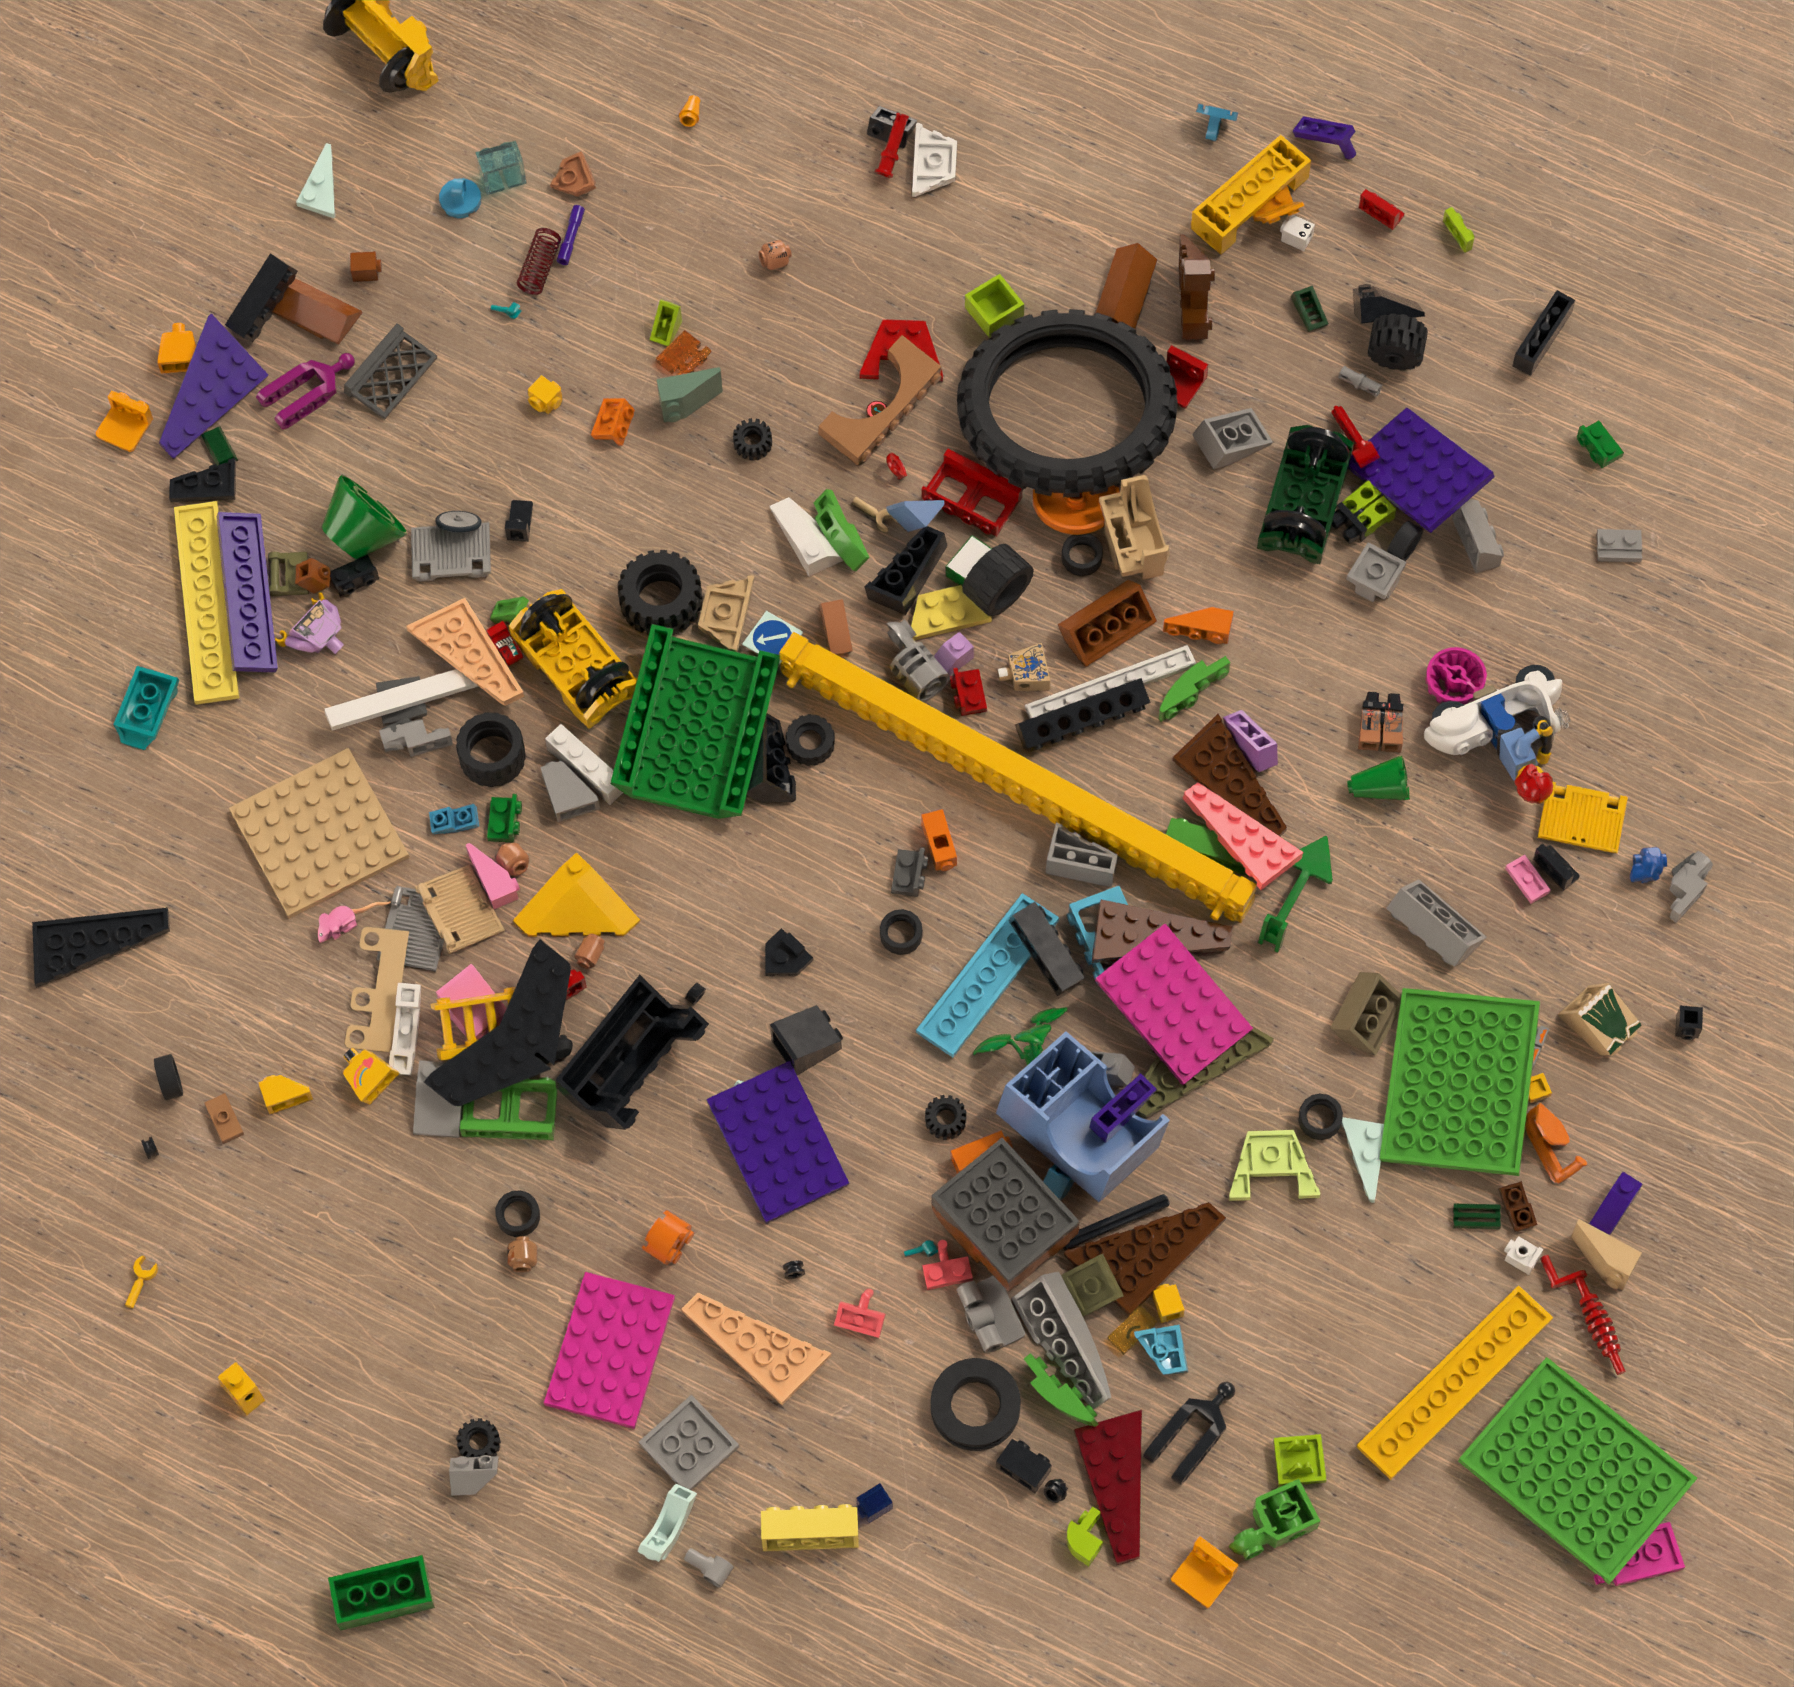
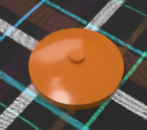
M1113 485L1108 487V491L1095 495L1083 492L1080 493L1079 497H1063V493L1052 492L1051 496L1037 494L1035 489H1033V505L1038 517L1050 528L1065 534H1088L1104 527L1105 520L1100 507L1099 497L1120 493L1119 487Z

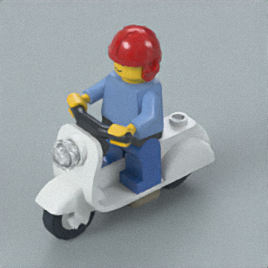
M1533 664L1526 666L1517 674L1515 684L1500 690H1496L1493 685L1474 692L1473 698L1475 701L1466 705L1457 701H1447L1438 705L1432 713L1430 727L1424 731V739L1435 749L1451 755L1466 754L1469 750L1477 746H1484L1491 741L1497 750L1500 761L1515 782L1518 795L1524 801L1531 804L1543 803L1553 792V779L1549 773L1543 772L1538 763H1548L1551 756L1552 742L1555 740V733L1560 732L1561 728H1568L1570 716L1566 710L1557 708L1553 712L1552 705L1560 697L1562 680H1555L1553 673L1542 665ZM1526 710L1535 711L1539 716L1533 722L1534 729L1524 734L1519 723L1515 724L1513 716ZM1540 739L1543 746L1539 748L1535 756L1531 743Z

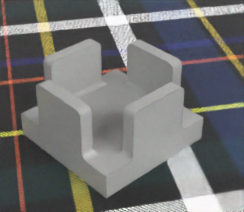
M1368 542L1348 573L1346 580L1356 585V594L1369 601L1374 602L1376 596L1385 600L1386 597L1390 598L1398 585L1400 575L1407 562Z

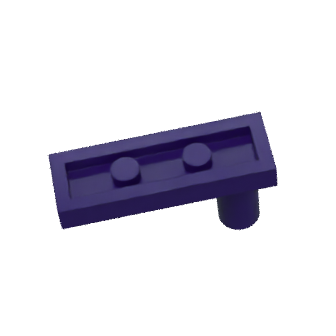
M1303 116L1292 131L1294 136L1298 138L1339 145L1345 159H1352L1356 156V151L1350 140L1356 132L1353 125Z

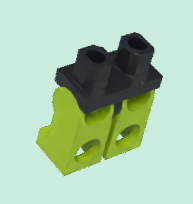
M1368 480L1336 506L1332 526L1335 529H1338L1343 524L1347 527L1343 532V537L1349 544L1357 539L1362 542L1384 523H1389L1395 519L1396 508L1384 495L1381 497V492Z

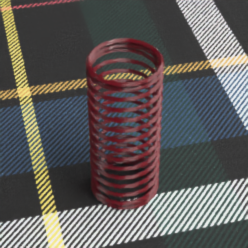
M539 228L536 230L516 282L519 289L532 295H538L543 292L545 280H547L548 272H550L554 257L558 251L557 249L561 243L560 235L549 228ZM539 233H545V234L552 235V236H554L555 238H557L558 242H556V240H554V239H552V238H550V237H548V236H543V235L539 236L538 234H539ZM543 238H548V239H550V240H552V241H554V242L547 241V240H545V239H543ZM533 257H536L543 261H547L549 264H546L539 260H535ZM531 261H535L541 265H545L547 268L542 267L538 264H534ZM530 265H533L540 269H544L546 272H543L536 268H532ZM528 269H532V270H534V271H536V272L542 273V274H544V276L539 275V274H537V273H535V272H531V271H529ZM527 273H530V274H532V275H534V276H537V277H541L543 280L538 279V278L533 277V276H529ZM520 281H521L523 284H525L526 286H528V287H530V288H533V289H540V291H532V290H529V289L525 288L524 286H522L521 283H520ZM524 281H528L531 284L537 285L538 287L530 286L526 284Z

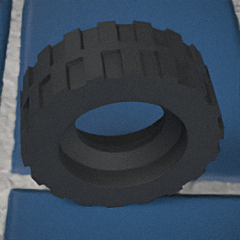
M802 715L798 719H794L792 724L788 726V732H786L787 751L791 754V758L798 763L805 764L806 766H815L825 762L834 751V729L832 730V725L825 718H821L819 715ZM812 730L819 733L821 744L817 748L809 750L801 746L799 739L805 731Z

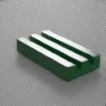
M1454 1203L1453 1228L1500 1229L1501 1205ZM1458 1211H1482L1495 1213H1465ZM1458 1218L1495 1219V1222L1458 1221Z

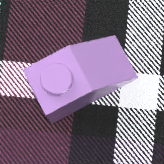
M958 632L942 644L934 657L951 676L953 668H958L959 670L974 658V646Z

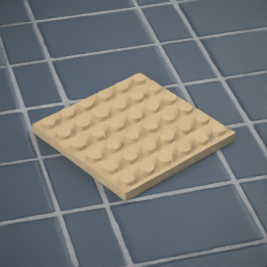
M349 748L229 808L289 919L410 858Z

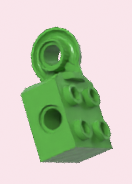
M1297 1479L1257 1497L1253 1505V1517L1258 1530L1250 1528L1238 1533L1234 1537L1235 1541L1229 1545V1548L1234 1553L1243 1555L1245 1560L1261 1554L1264 1551L1262 1546L1265 1544L1276 1548L1317 1530L1320 1519L1300 1480Z

